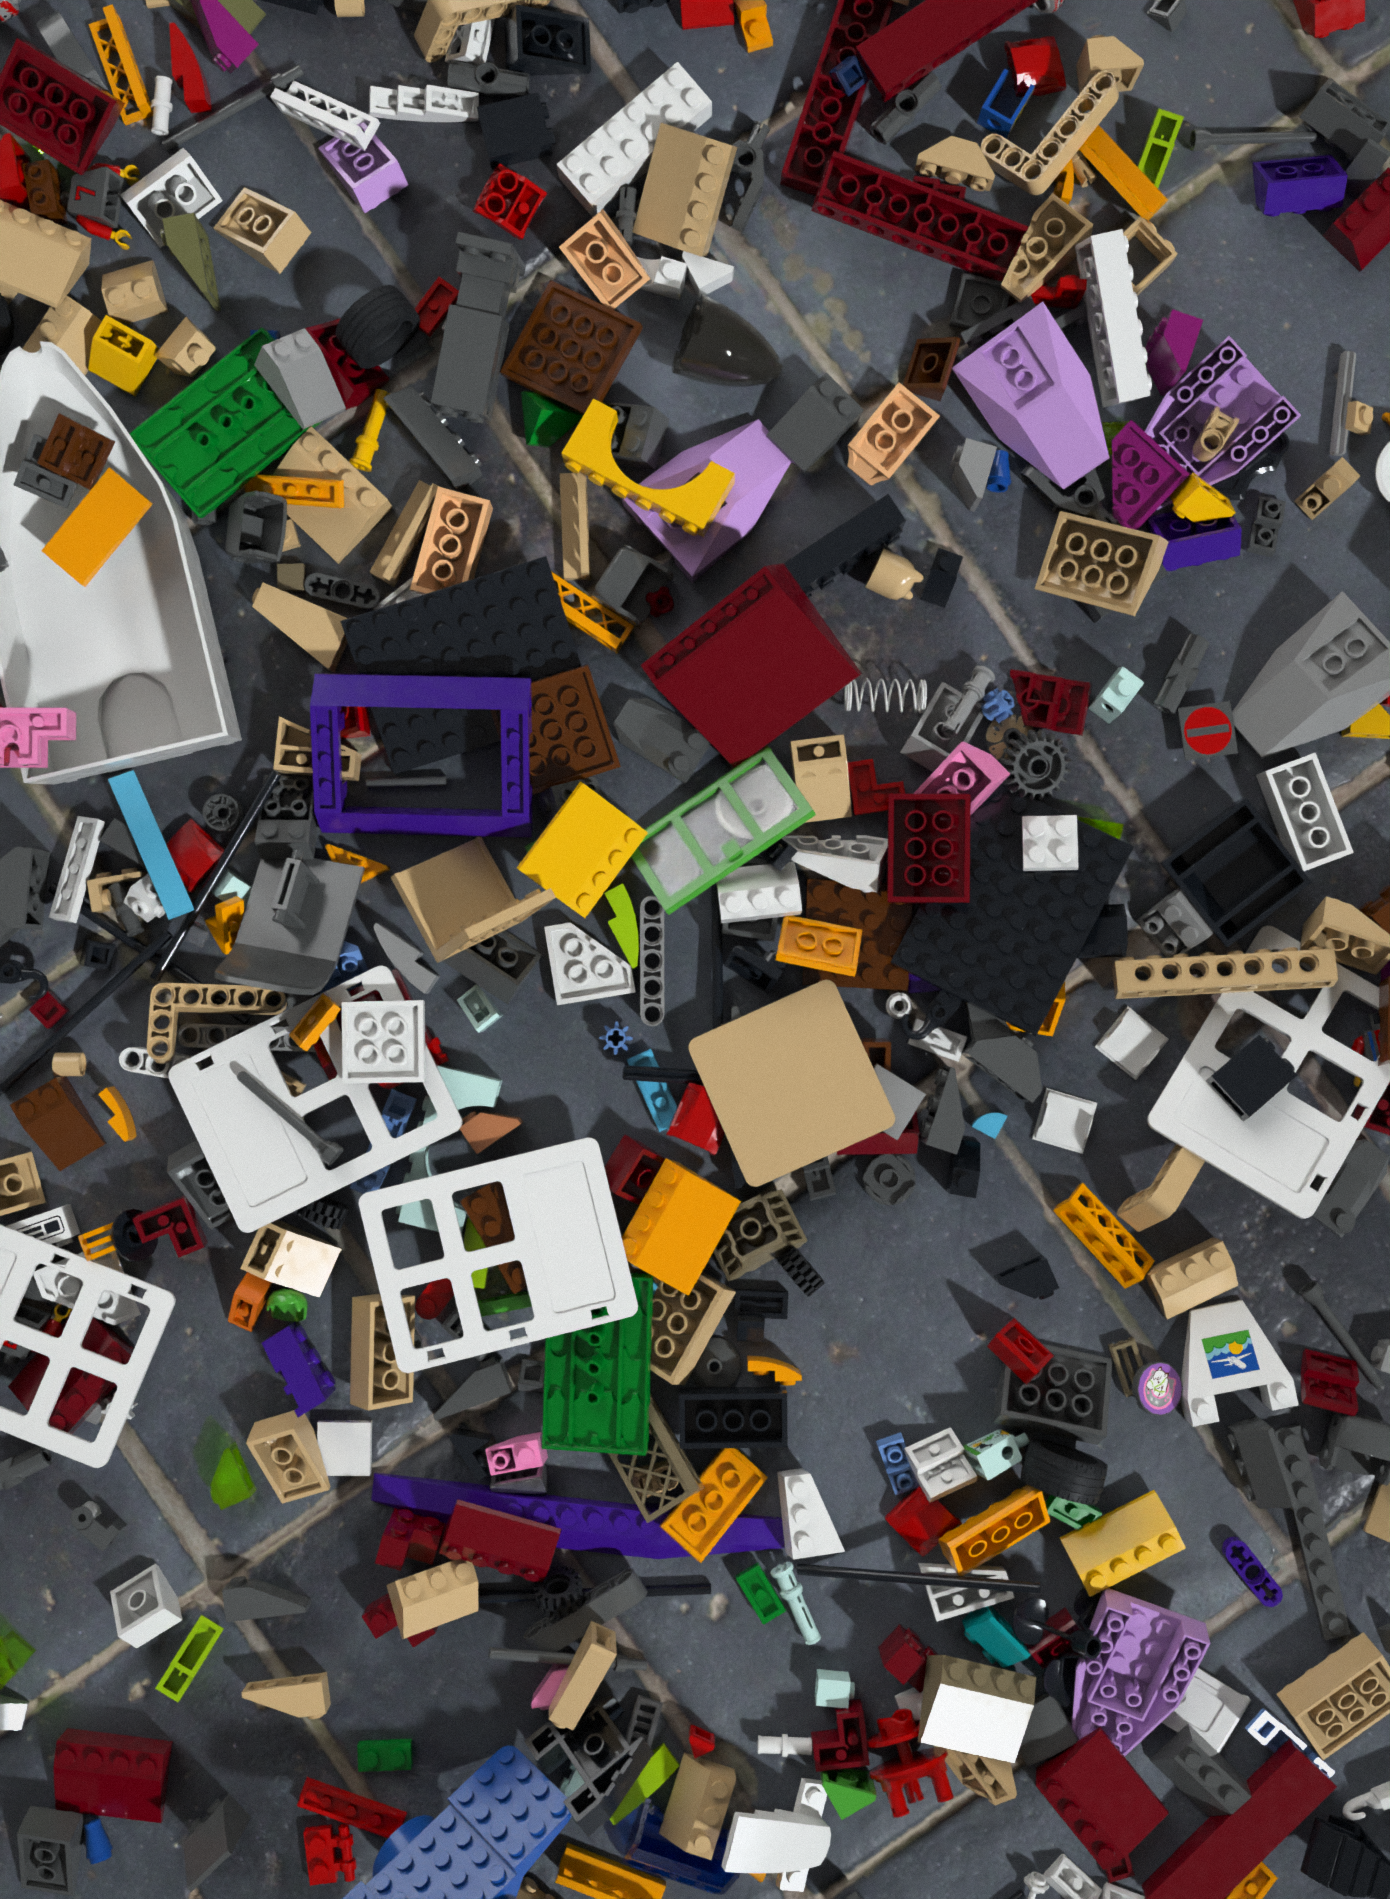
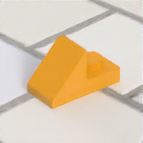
M734 0L747 52L750 53L773 46V38L766 17V2L764 0Z
M238 896L215 905L216 915L205 920L208 929L225 955L229 954L236 941L244 915V900Z

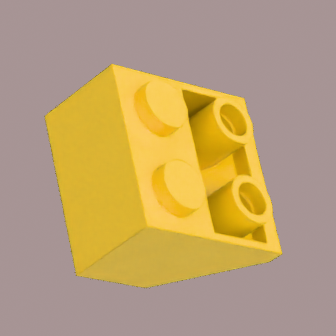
M105 315L92 339L88 370L136 397L157 360L154 355L159 348L152 340Z

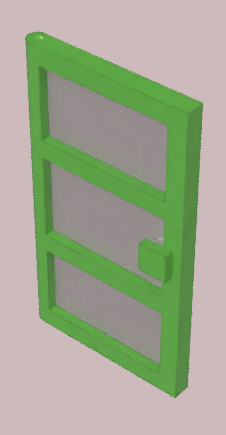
M767 745L644 829L648 834L631 857L666 913L670 915L814 817L816 813L775 757L772 749Z

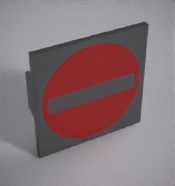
M1230 701L1177 708L1181 745L1183 746L1185 761L1238 753Z

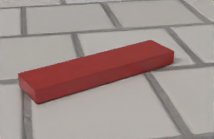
M310 1777L306 1778L297 1806L385 1838H389L395 1830L403 1825L407 1812Z

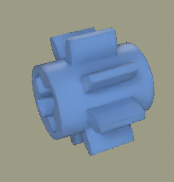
M996 688L984 696L985 702L981 705V709L988 720L993 721L996 719L1000 723L1013 715L1010 709L1014 707L1015 703L1007 691L1003 690L1000 692Z
M618 1021L615 1022L613 1029L605 1025L604 1028L608 1033L599 1037V1039L606 1040L607 1042L603 1049L614 1048V1055H617L618 1048L620 1047L627 1051L626 1040H633V1037L626 1036L625 1033L629 1026L621 1029L619 1028ZM614 1030L619 1031V1035L624 1037L623 1040L619 1041L618 1045H614V1041L609 1040V1035H613Z

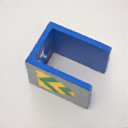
M1004 69L981 108L977 124L994 134H999L1008 139L1027 107L1035 86L1030 85L1011 119L1005 117L991 108L1004 86L1008 70ZM990 119L996 120L1001 126L995 125Z

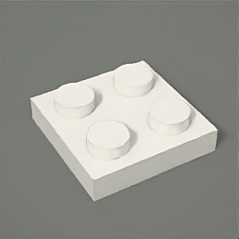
M1077 815L1022 816L1023 871L1078 870Z

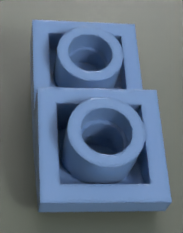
M901 1432L877 1440L876 1443L895 1496L918 1488L920 1485L904 1452L906 1445Z

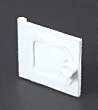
M1198 1667L1179 1706L1162 1723L1176 1732H1179L1189 1724L1220 1754L1250 1704L1251 1699L1249 1696L1238 1693Z

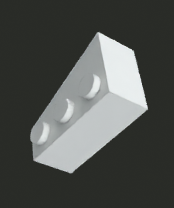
M803 1468L778 1471L785 1553L794 1560L845 1552L811 1474Z
M918 1563L921 1573L958 1576L951 1564ZM980 1565L964 1575L965 1577L1009 1580L1002 1566ZM925 1585L936 1621L1014 1598L1011 1591Z

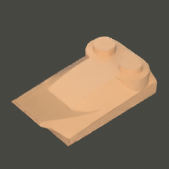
M898 383L848 444L849 460L847 467L871 486L878 482L889 480L924 436L930 432L940 415L902 384Z

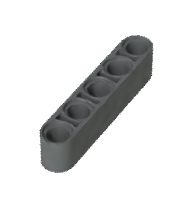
M632 1568L625 1569L584 1594V1601L582 1600V1606H576L577 1611L575 1613L569 1611V1616L564 1617V1614H560V1618L555 1619L554 1614L551 1618L546 1616L530 1626L523 1637L533 1651L557 1652L584 1636L591 1621L600 1625L606 1623L642 1601L647 1595L648 1590Z

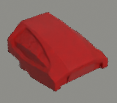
M1054 36L1012 43L1005 41L1004 49L1007 51L1008 66L1012 70L1016 97H1024L1031 84L1035 86L1032 95L1036 96L1066 89L1064 70Z
M499 164L485 184L475 203L473 212L492 221L513 237L522 240L528 225L540 203L546 197L547 192L526 177Z
M193 819L184 824L166 843L184 886L192 893L196 890L195 887H198L207 877L206 875L214 869V866L224 852V849Z
M688 1083L666 1135L682 1139L710 1152L712 1155H716L725 1132L705 1087Z
M920 1486L903 1498L884 1517L922 1557L939 1543L938 1539L943 1537L946 1532L962 1524L961 1520L954 1514L952 1515L947 1507L940 1503L939 1499L930 1503Z

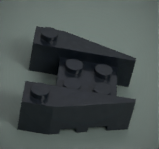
M612 1694L595 1701L593 1706L586 1708L574 1730L558 1728L549 1721L524 1741L548 1775L568 1758L571 1760L585 1784L563 1802L588 1837L611 1818L654 1754L642 1736L631 1745L623 1737L613 1721L625 1711Z

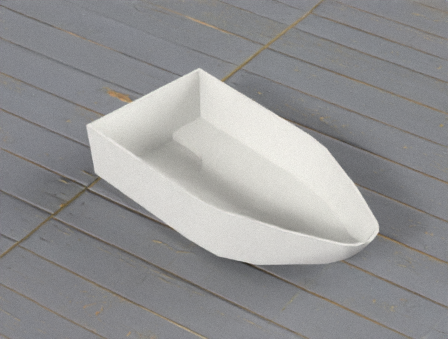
M40 341V350L35 353H29L20 346L9 352L0 372V547L9 564V567L0 572V680L7 708H68L76 713V740H48V768H20L23 782L52 785L73 782L80 778L106 772L111 773L241 741L242 738L199 555L183 510L145 458L110 405L62 349L52 342ZM59 413L115 441L99 479L110 467L153 503L86 587L78 583L41 550L90 490L78 484L68 508H65L13 485L22 460L26 457L33 435L37 434L48 439Z

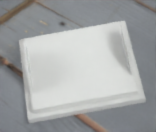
M1127 1006L1095 1045V1048L1134 1080H1137L1169 1039Z
M1046 1088L1032 1139L1083 1154L1097 1103Z

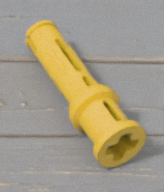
M381 389L375 390L362 435L356 438L355 443L357 446L354 456L349 459V463L356 469L365 472H371L372 470L370 464L374 452L378 451L379 448L377 439L388 407L383 399L387 396V391Z

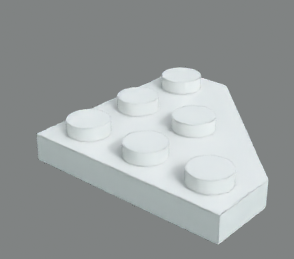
M572 923L544 927L557 1005L636 992L631 965Z
M112 1240L91 1248L90 1251L95 1253L112 1246L113 1242ZM116 1250L92 1259V1261L125 1273ZM84 1252L77 1254L82 1257H85ZM66 1258L55 1264L65 1267L69 1259ZM49 1266L34 1271L33 1276L42 1298L73 1309L83 1286L81 1279ZM105 1290L93 1317L115 1326L139 1316L141 1313L136 1301Z

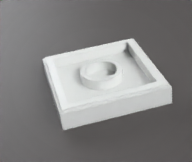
M319 1420L317 1422V1442L327 1476H370L372 1465V1421Z

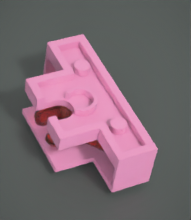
M0 708V768H48V740H76V713L68 708Z

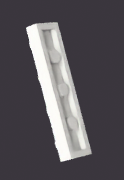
M77 817L49 918L77 923L87 888V880H89L100 842L99 839L105 825L104 821L96 818Z

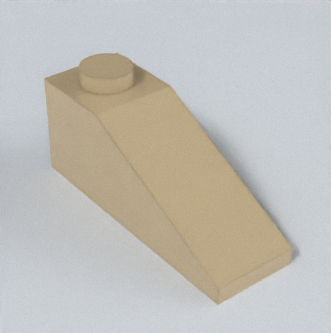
M327 1672L248 1682L242 1691V1698L299 1718H320L326 1714L331 1705Z

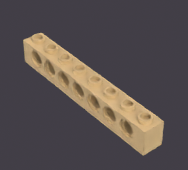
M1314 946L1308 950L1298 951V948L1290 947L1282 949L1281 952L1259 949L1254 951V953L1243 954V951L1239 950L1230 951L1227 955L1205 952L1195 957H1189L1188 954H1176L1172 958L1152 955L1142 960H1135L1134 957H1122L1114 962L1112 968L1115 999L1333 987L1338 981L1334 949H1325V946ZM1305 962L1309 964L1312 971L1302 970L1299 963ZM1272 964L1281 965L1284 973L1275 972ZM1244 966H1253L1257 974H1248ZM1224 967L1228 969L1230 975H1220L1217 968ZM1193 968L1198 969L1202 972L1203 976L1200 978L1193 977L1189 970ZM1170 970L1175 974L1176 978L1167 979L1163 976L1162 971ZM1139 971L1144 972L1148 975L1149 979L1141 981L1137 979L1135 973Z

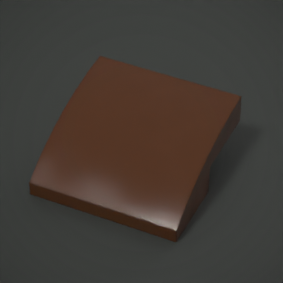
M59 413L37 463L91 490L102 473L115 441Z

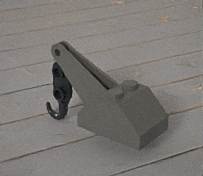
M15 847L0 859V947L20 929H43L50 862L49 851ZM0 959V983L15 984L27 979H34L40 983V990L37 994L30 995L29 1000H39L44 997L49 988V981L43 972L29 968L16 960Z
M941 989L927 1009L923 1026L917 1031L910 1030L907 1025L909 1015L904 1014L901 1019L902 1032L906 1037L913 1040L924 1039L934 1029L947 1023L963 1000ZM965 1002L972 1041L968 1042L961 1055L1020 1100L1033 1103L1042 1091L1037 1052L1031 1048L1034 1044L1022 1035L1013 1036L1005 1021Z

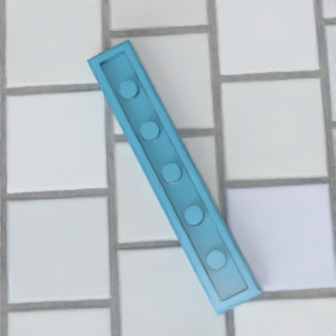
M134 770L109 778L108 781L168 920L194 911L192 902Z

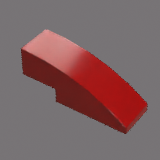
M169 23L172 76L179 88L184 89V101L191 113L212 112L210 93L200 63L177 25Z

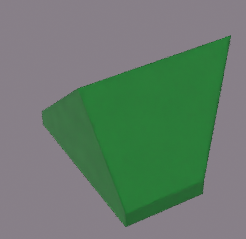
M521 392L526 445L548 448L583 417V415L538 393Z

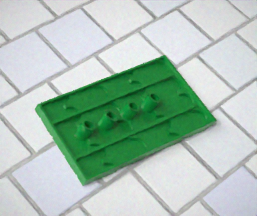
M261 327L129 433L145 457L199 518H203L211 513L235 491L240 490L273 460L287 451L310 428H301L254 366L261 347L275 341L265 328ZM321 422L312 425V427L315 428Z
M630 1273L638 1302V1310L633 1316L546 1338L542 1449L646 1456L649 1442L650 1355L653 1316L652 1275ZM606 1306L591 1310L592 1319L609 1315Z

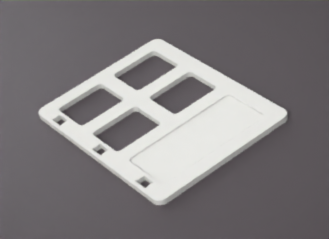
M1264 926L1258 931L1245 954L1254 953V951L1259 949L1281 952L1282 949L1290 947L1298 948V951H1300L1301 942L1273 926ZM1305 962L1299 963V965L1312 971L1309 964ZM1337 963L1338 981L1333 987L1321 988L1304 1019L1295 1017L1253 991L1221 993L1147 1117V1122L1151 1129L1301 1219L1309 1218L1315 1213L1390 1082V1064L1378 1066V1058L1376 1061H1371L1324 1034L1322 1031L1325 1021L1342 992H1347L1379 1010V987ZM1244 966L1248 974H1257L1253 966ZM1236 1009L1245 1011L1289 1038L1290 1043L1281 1058H1286L1295 1068V1073L1307 1052L1313 1051L1355 1077L1360 1078L1362 1086L1341 1122L1333 1120L1288 1093L1287 1086L1289 1083L1245 1121L1239 1118L1206 1082L1210 1076L1231 1059L1217 1051L1215 1044ZM1357 1104L1365 1107L1358 1121L1351 1116ZM1316 1175L1325 1178L1318 1192L1310 1187Z
M385 966L372 968L323 992L339 1007H342V1002H353L373 991H379L383 1001H405L391 970ZM362 982L365 990L351 997L347 989ZM321 994L174 1065L169 1070L168 1078L238 1228L245 1233L253 1232L457 1132L462 1126V1118L426 1043V1082H423L436 1109L437 1118L398 1138L391 1136L369 1090L370 1083L342 1084V1031L336 1018L320 1035L336 1068V1078L297 1097L292 1096L269 1048V1044L271 1041L291 1032ZM287 1019L289 1027L276 1033L272 1025ZM211 1056L214 1064L201 1070L197 1062ZM244 1071L303 1122L305 1114L343 1095L349 1096L372 1144L371 1151L333 1170H328L318 1153L317 1147L238 1081V1073Z
M594 1138L578 1139L366 1192L359 1199L361 1217L397 1366L404 1373H411L633 1316L638 1310V1302L600 1147ZM499 1181L503 1185L515 1239L510 1242L467 1251L464 1247L452 1195L456 1191ZM429 1199L433 1205L444 1257L435 1261L397 1269L393 1263L382 1211ZM518 1260L522 1263L534 1318L498 1329L486 1330L483 1326L471 1274L476 1270ZM448 1278L452 1284L463 1329V1337L423 1348H415L409 1330L401 1290ZM606 1306L609 1315L592 1319L591 1310ZM525 1327L527 1336L510 1339V1330ZM443 1348L444 1357L429 1360L427 1351Z
M0 1224V1349L4 1341L8 1340L48 1356L50 1359V1363L27 1415H22L0 1406V1431L94 1468L106 1465L176 1302L174 1294L166 1289L95 1261H87L85 1257ZM54 1254L69 1259L65 1267L52 1263ZM40 1263L83 1281L82 1289L59 1338L15 1320V1315L34 1271ZM132 1284L147 1290L143 1298L129 1293ZM105 1290L112 1291L147 1305L150 1308V1313L127 1364H122L89 1351L82 1346V1341ZM72 1367L114 1382L117 1385L114 1398L94 1442L82 1439L49 1424V1418Z

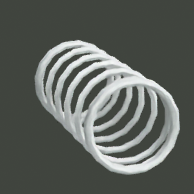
M868 678L862 684L860 698H858L856 681L853 680L858 712L861 709L866 681L869 685L872 712L875 710L877 692L881 681L887 713L889 712L895 681L898 687L900 712H903L909 682H911L913 690L914 712L917 713V710L919 713L925 712L927 701V684L925 679H921L919 682L917 698L914 683L911 679L905 684L903 697L901 696L899 681L894 679L889 690L888 701L886 685L882 678L878 680L874 700L871 683ZM852 682L845 686L844 709L848 712L851 710Z

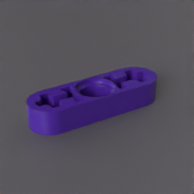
M1227 1538L1222 1545V1553L1263 1605L1267 1607L1277 1606L1283 1597L1281 1588L1240 1538ZM1235 1545L1239 1548V1552L1245 1558L1243 1561H1240L1235 1554H1232V1546ZM1256 1565L1259 1568L1258 1575L1252 1579L1247 1578L1245 1575L1247 1567ZM1264 1582L1272 1590L1273 1596L1271 1598L1265 1596V1591L1260 1587L1261 1583Z

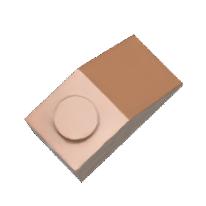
M473 1111L462 1119L464 1124L461 1126L460 1131L476 1154H478L519 1126L523 1121L520 1117L487 1111L477 1114L476 1111Z

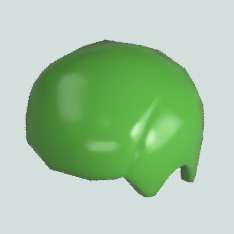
M282 1288L271 1293L267 1299L266 1311H269V1308H271V1316L275 1319L293 1322L303 1321L306 1319L308 1302L300 1291Z

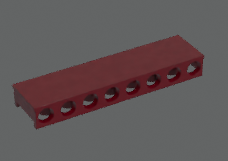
M838 0L782 169L780 185L816 196L828 159L830 160L834 151L845 155L869 81L847 97L832 79L829 72L847 57L855 56L856 46L888 26L895 1Z
M925 0L856 46L855 56H857L859 62L881 93L883 102H886L1038 0Z
M836 151L833 152L830 160L828 159L811 210L984 278L1001 282L1017 254L1024 234H1026L1029 226Z
M1289 1738L1247 1779L1252 1797L1231 1815L1210 1816L1141 1884L1145 1899H1224L1337 1786L1332 1782L1329 1775L1325 1771L1323 1772Z

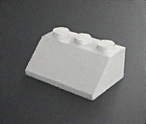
M184 148L180 149L120 195L160 248L164 245L160 230L164 229L162 218L195 213L199 219L223 201L192 156Z
M795 861L788 862L781 872L771 864L739 867L716 883L721 923L800 915L802 912Z

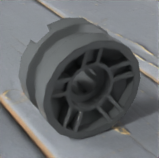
M216 794L205 802L203 818L209 827L221 832H231L236 830L242 822L244 809L236 798L226 794ZM220 809H227L228 814L225 818H222L219 812Z

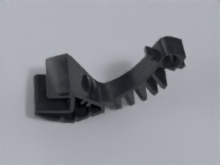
M1331 1814L1329 1815L1328 1822L1315 1817L1300 1871L1343 1896L1388 1899L1390 1894V1860L1382 1853L1363 1828L1355 1821Z

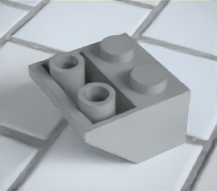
M1180 888L1167 895L1137 920L1166 958H1172L1173 955L1187 952L1208 939L1213 933Z

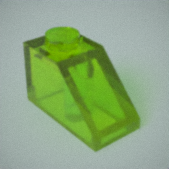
M236 1441L223 1451L210 1485L212 1500L215 1504L219 1505L221 1510L250 1498L257 1490Z
M13 1630L5 1637L0 1635V1690L22 1669L36 1652L31 1645Z

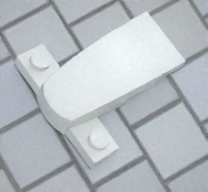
M801 1778L793 1812L776 1808L774 1812L755 1809L754 1814L735 1812L721 1865L724 1871L736 1873H778L775 1884L779 1890L803 1892L809 1868L821 1865L830 1846V1827L822 1819L827 1793L822 1786V1780Z

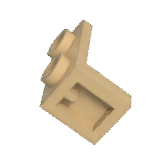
M137 868L121 870L122 875L112 876L111 872L96 874L95 879L87 880L92 912L104 913L111 911L112 895L106 885L122 881L140 880L147 874L138 872Z

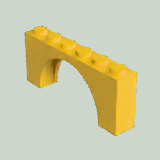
M593 399L561 453L565 467L576 474L581 472L587 475L588 479L598 486L604 484L610 487L612 492L625 499L628 497L634 500L635 504L645 511L651 509L657 512L658 516L665 522H675L681 525L686 533L692 536L698 534L704 538L735 484V473L711 461L698 477L676 488L652 489L635 483L619 469L611 453L612 437L618 423L617 411Z

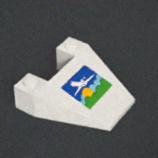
M1243 1300L1189 1310L1181 1376L1183 1386L1181 1403L1184 1418L1194 1427L1219 1422L1214 1395L1259 1386L1262 1403L1272 1411L1298 1406L1292 1376Z

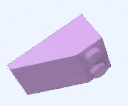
M364 122L357 125L361 127L363 132L368 127ZM375 134L365 151L336 137L318 148L347 192L364 213L376 208L380 203L408 186L397 159Z

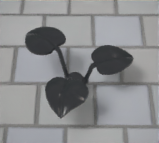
M1085 1588L1079 1591L1073 1608L1075 1613L1080 1616L1078 1624L1083 1630L1075 1631L1071 1635L1045 1624L1049 1618V1608L1046 1602L1040 1598L1030 1597L1024 1600L1012 1615V1630L1015 1636L1023 1643L1032 1645L1038 1643L1042 1638L1043 1629L1069 1640V1644L1075 1652L1060 1653L1058 1659H1051L1046 1664L1042 1674L1044 1690L1064 1707H1068L1074 1692L1075 1669L1077 1665L1075 1658L1086 1659L1088 1657L1094 1659L1098 1657L1102 1649L1101 1640L1094 1636V1631L1089 1629L1102 1591L1091 1597Z

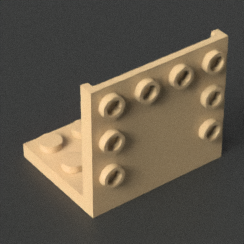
M481 836L400 873H395L390 877L437 963L523 922L556 898L550 888L543 892L540 889H536L520 901L515 899Z

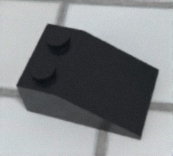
M515 5L504 18L506 70L528 73L530 76L588 74L591 72L589 18L522 5Z

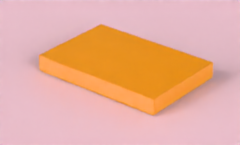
M784 916L775 960L855 977L862 930L797 916Z

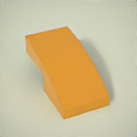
M115 1086L106 1087L98 1095L115 1114L107 1122L124 1142L133 1140L136 1137V1129L125 1100Z

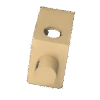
M185 317L154 356L174 374L193 377L208 362L216 347L207 335Z

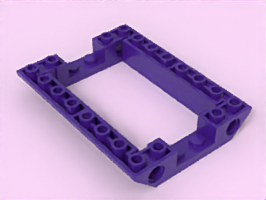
M315 674L310 701L314 813L321 833L533 837L529 735L532 732L531 678ZM341 706L501 710L502 810L348 806L345 809L347 780H342L340 731L345 728V719Z

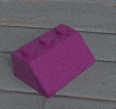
M1172 309L1167 318H1161L1152 336L1148 337L1145 344L1147 352V362L1145 365L1160 395L1165 396L1186 372L1203 319Z

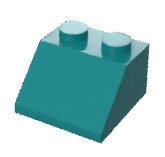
M991 1605L971 1611L962 1620L965 1628L964 1635L974 1645L978 1642L984 1648L982 1653L992 1664L997 1661L1002 1668L1023 1661L1031 1655L1026 1644L1015 1636L1012 1626Z

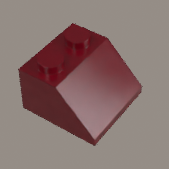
M625 1134L604 1166L610 1190L614 1194L640 1206L666 1158L642 1142Z

